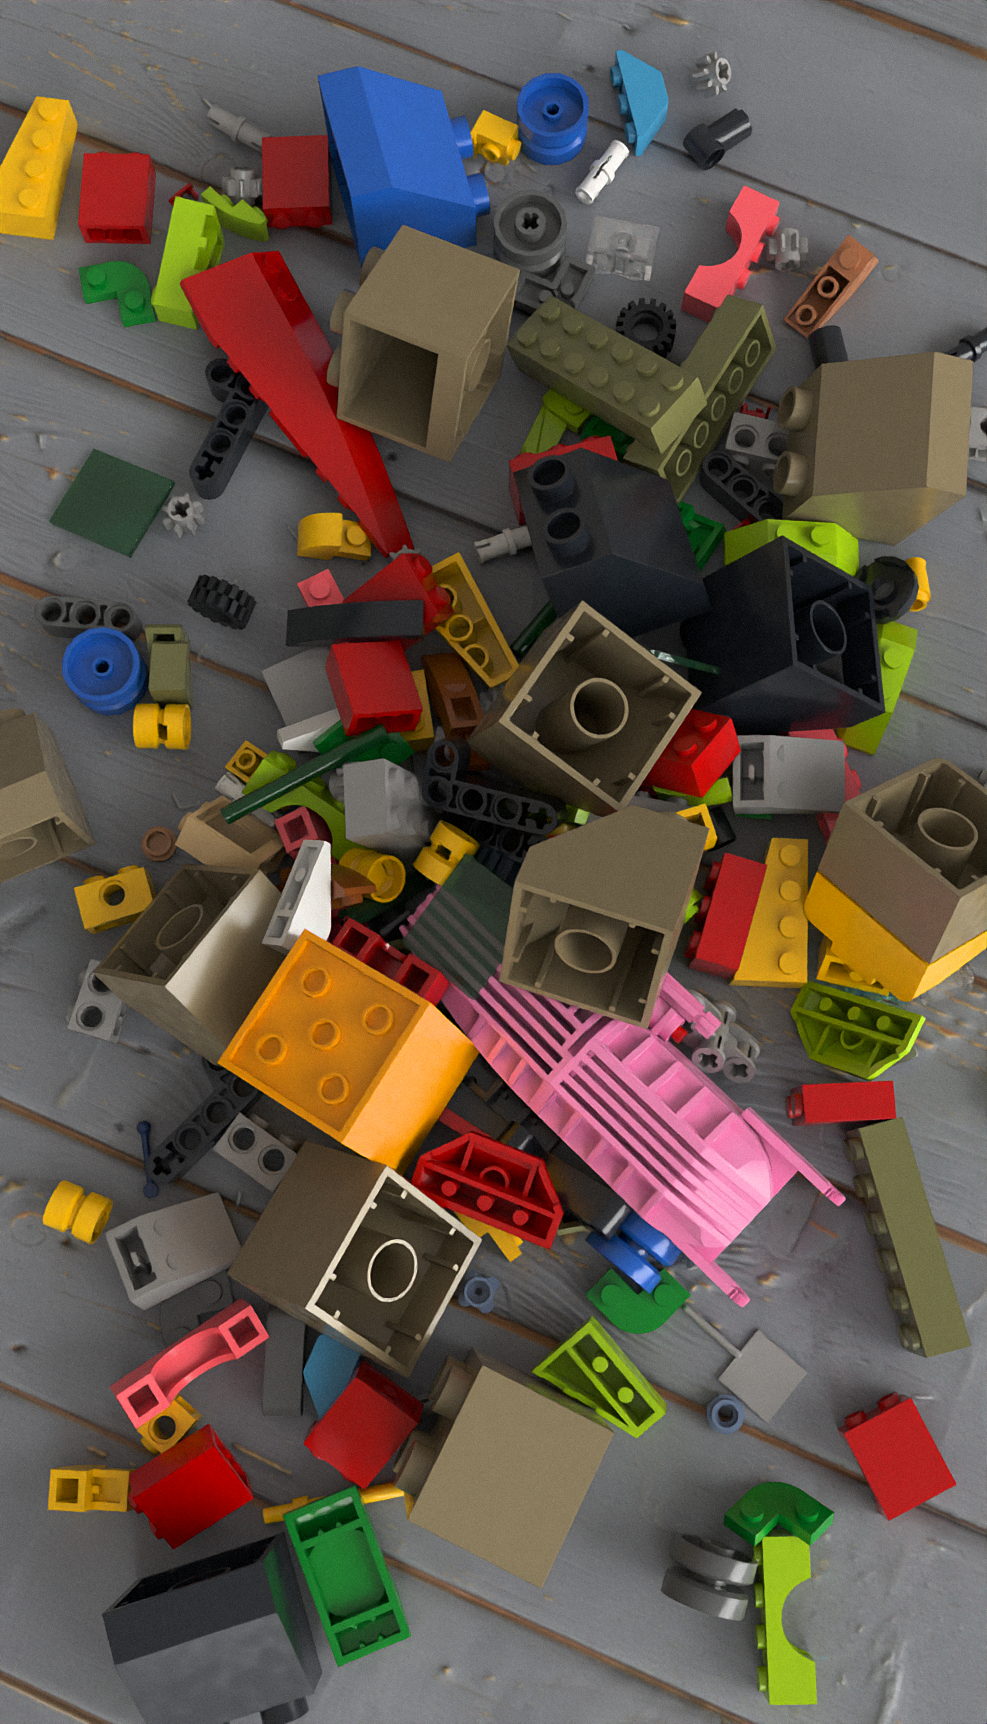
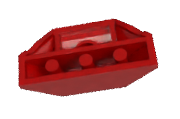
M470 1131L422 1154L419 1157L410 1183L438 1205L549 1250L552 1247L564 1214L542 1158L474 1131Z

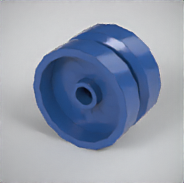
M545 73L532 78L522 87L517 98L518 140L521 141L522 152L531 160L544 165H560L572 160L582 151L587 139L589 98L583 86L576 80L560 73Z
M107 627L92 628L77 635L66 647L62 659L63 677L69 689L76 695L78 700L92 712L105 716L123 714L134 708L145 696L149 685L148 667L132 640L122 632Z
M632 1209L631 1213L618 1228L621 1232L618 1236L614 1234L609 1241H606L591 1232L585 1241L650 1294L661 1280L660 1272L646 1260L647 1257L651 1256L661 1265L671 1267L682 1251L664 1233L655 1229Z

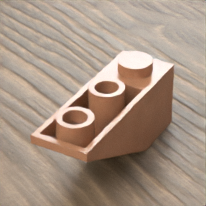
M848 234L783 320L808 339V336L813 331L821 328L860 287L879 262L872 252Z

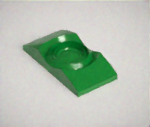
M356 1484L283 1514L338 1667L411 1637V1631L396 1584L387 1567L373 1522Z

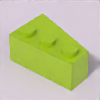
M175 196L157 286L154 287L151 295V305L155 308L159 321L195 330L198 329L199 321L179 284L182 279L219 264L225 240L214 205Z
M593 1315L587 1318L541 1358L532 1370V1373L545 1378L562 1389L568 1396L575 1397L594 1409L595 1413L636 1439L666 1414L667 1403Z

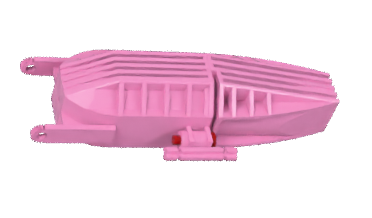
M438 884L435 887L437 890L430 893L426 900L416 908L417 910L414 915L411 914L407 918L409 926L401 925L399 929L412 954L439 970L450 983L441 1001L457 1024L500 1077L577 1155L646 1222L664 1233L729 1298L739 1306L744 1307L750 1301V1298L714 1260L797 1171L801 1172L835 1205L840 1206L846 1199L835 1186L751 1107L743 1111L669 1041L672 1038L677 1043H680L686 1037L688 1032L682 1027L685 1021L688 1023L693 1021L696 1024L694 1028L706 1039L718 1029L722 1022L710 1011L708 1013L704 1012L705 1006L668 972L648 1029L499 982L509 916L486 903L459 892L457 889H448Z

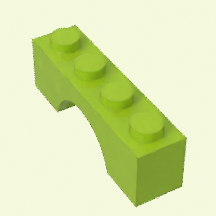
M272 750L262 760L241 793L246 795L298 767L296 766V761L286 753ZM320 777L263 806L270 813L288 805L305 806L317 812L329 826L332 835L331 856L338 861L352 848L363 847L370 849L346 839L344 802H338L337 799L332 797L330 789L326 787L325 781Z
M786 1529L771 1530L755 1547L751 1545V1557L758 1561L759 1582L753 1583L752 1587L753 1603L755 1608H760L761 1624H755L754 1626L756 1649H762V1666H756L757 1688L759 1692H764L769 1705L817 1704L815 1661L809 1652L796 1647L786 1638L782 1627V1609L788 1594L799 1583L811 1578L809 1545Z

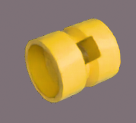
M137 703L133 717V736L137 749H158L161 744H164L167 749L187 750L191 740V712L189 705L167 704L164 709H161L158 703Z
M440 820L429 837L432 845L423 847L413 866L435 883L453 890L464 873L461 865L463 863H470L480 844L461 829ZM446 848L452 851L450 855L444 852Z
M355 847L348 850L338 864L353 869L376 885L377 892L362 897L377 902H390L397 898L405 884L406 872L402 862L388 854L363 847Z
M62 1180L54 1190L46 1206L43 1224L60 1232H65L71 1228V1234L76 1239L93 1245L107 1224L112 1211L113 1200L94 1192L85 1196L84 1187L68 1180Z

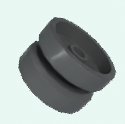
M518 191L505 198L496 209L493 221L495 259L520 269V273L524 270L544 279L553 274L563 262L567 234L565 211L555 198L541 191Z
M676 1533L670 1555L683 1567L674 1566L667 1568L661 1592L676 1602L703 1613L729 1620H743L749 1597L736 1585L747 1586L753 1584L758 1561L723 1543L695 1535Z

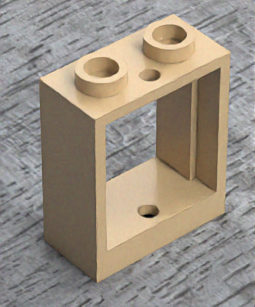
M223 795L210 803L206 801L197 811L193 813L188 812L182 818L178 825V830L181 832L175 845L205 865L259 869L267 877L279 868L286 854V849L279 832L251 813L228 824L223 818L220 808L230 804L232 801Z

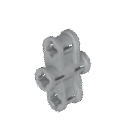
M688 989L687 991L705 1006L704 1012L708 1013L710 1011L722 1022L708 1039L703 1037L694 1028L696 1024L693 1021L692 1023L685 1021L682 1025L688 1032L682 1041L694 1049L691 1058L692 1063L702 1072L716 1073L720 1071L732 1081L739 1083L750 1081L755 1075L756 1066L754 1060L759 1056L761 1048L758 1040L734 1023L737 1013L730 1003L723 1000L709 1002L702 994Z

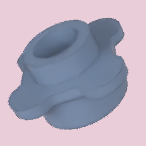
M475 1270L468 1271L464 1275L466 1282L464 1290L458 1295L460 1305L463 1307L470 1305L477 1307L482 1313L490 1312L494 1307L492 1301L494 1292L500 1287L498 1279L494 1276L488 1278L480 1276ZM477 1288L482 1289L483 1292L481 1295H477L475 1293V1290Z

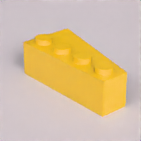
M36 96L0 166L1 234L54 240L78 123L69 100Z
M458 552L432 566V575L438 585L443 587L450 596V605L455 614L434 630L491 694L497 698L519 664L461 554Z
M771 838L765 847L761 862L768 866L739 970L729 980L728 985L801 988L807 983L808 919L804 913V903L808 895V839Z

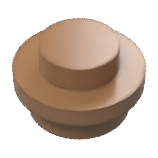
M153 827L142 838V851L152 861H166L177 850V845H175L177 838L166 827Z

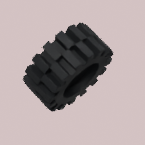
M639 298L637 306L634 300L629 302L628 309L623 307L620 311V316L617 317L615 331L657 355L666 358L667 352L670 353L673 348L677 323L676 319H673L674 313L671 309L665 312L667 305L661 302L659 307L655 306L656 299L651 298L650 304H645V298ZM650 324L657 329L658 336L653 340L643 341L636 338L632 330L636 325Z
M200 575L187 601L188 605L193 607L192 609L195 612H200V615L204 618L208 617L214 623L219 622L222 626H229L235 630L237 628L239 630L246 628L256 605L254 597L248 595L249 593L245 590H240L235 584H228V581L224 579L221 581L215 576L209 577L208 575Z

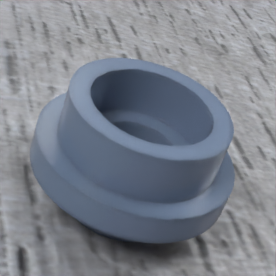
M720 1394L712 1398L708 1403L706 1418L709 1425L716 1432L731 1434L736 1432L743 1424L744 1409L740 1401L728 1394ZM724 1406L731 1409V1417L726 1421H722L718 1417L719 1409Z

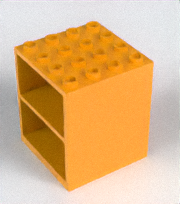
M304 929L217 1063L340 1143L371 1161L387 1165L402 1177L478 1056L479 1051L473 1042L432 1003L314 933Z

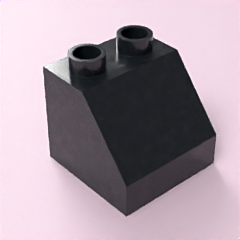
M579 448L560 456L550 455L543 457L532 466L513 472L540 577L558 618L562 617L583 600L621 631L633 638L712 610L669 480L584 448Z
M783 535L702 578L712 610L685 619L680 626L681 639L687 649L688 682L702 692L691 709L731 717L736 735L850 728L885 713L872 587Z
M284 1532L137 1579L102 1614L114 1665L146 1724H230L229 1721L256 1712L260 1713L262 1724H286L302 1717L309 1711L306 1696L314 1694L322 1670Z

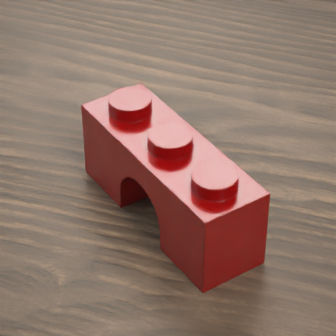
M350 917L331 943L429 1001L435 1007L450 986V983L439 970L410 953L406 956L384 941L379 934Z

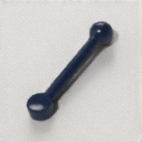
M141 1121L137 1125V1131L141 1134L147 1182L143 1188V1193L146 1197L153 1198L158 1195L159 1187L146 1171V1162L151 1155L148 1135L151 1131V1125L147 1121Z

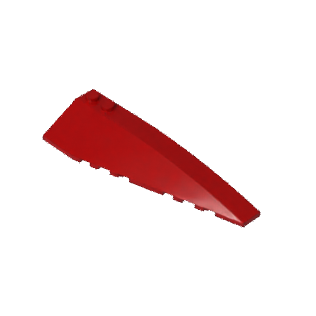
M251 252L182 279L179 285L208 340L216 349L222 348L229 357L227 363L235 373L241 372L251 384L249 387L250 392L257 400L260 399L271 409L269 415L304 458L307 456L311 458L317 466L315 472L323 482L329 481L339 493L338 501L345 509L348 508L359 518L357 524L384 558L390 557V552L396 554L402 550L403 545H406L407 549L414 550L415 548L404 516L371 432L337 418L339 388L327 383V371L333 351L280 252Z

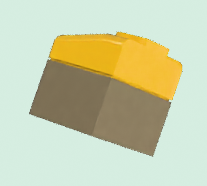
M933 758L843 803L819 864V871L816 872L804 903V913L807 919L833 942L830 950L868 984L871 985L878 981L903 1002H909L936 986L987 948V789L955 764L943 758Z

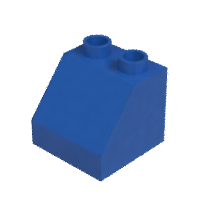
M360 66L318 75L331 161L361 269L369 250L373 246L386 250L402 225L463 248L476 246V217L490 214V202L482 173L466 176L462 159L473 157V144L465 115L449 119L442 91Z

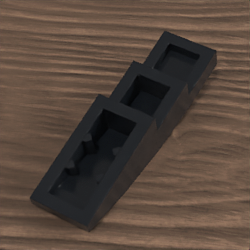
M424 600L370 601L288 610L287 647H331L332 644L344 642L363 643L390 641V639H424L425 603Z
M479 1052L461 1082L505 1122L509 1124L511 1121H515L522 1125L536 1138L544 1150L551 1153L562 1139L511 1089Z

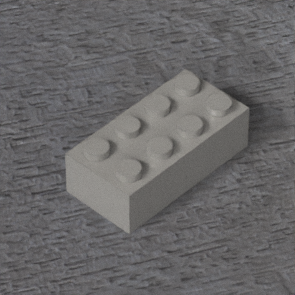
M385 758L343 765L346 839L377 852L394 856L406 864L414 863L423 847L432 845L429 837L439 821H443L444 813H446L444 810L429 806L422 797L423 779ZM438 787L439 792L442 794V796L446 797L445 793L443 792V789Z

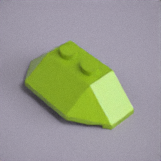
M766 519L727 531L723 534L724 566L783 535L853 577L860 569L858 539L836 523Z
M895 621L887 624H876L885 713L850 728L834 729L836 737H841L846 747L870 756H874L894 712L916 647L918 630Z
M809 980L802 986L790 1010L808 1058L811 1061L869 1082L910 1052L926 1019L922 1015Z

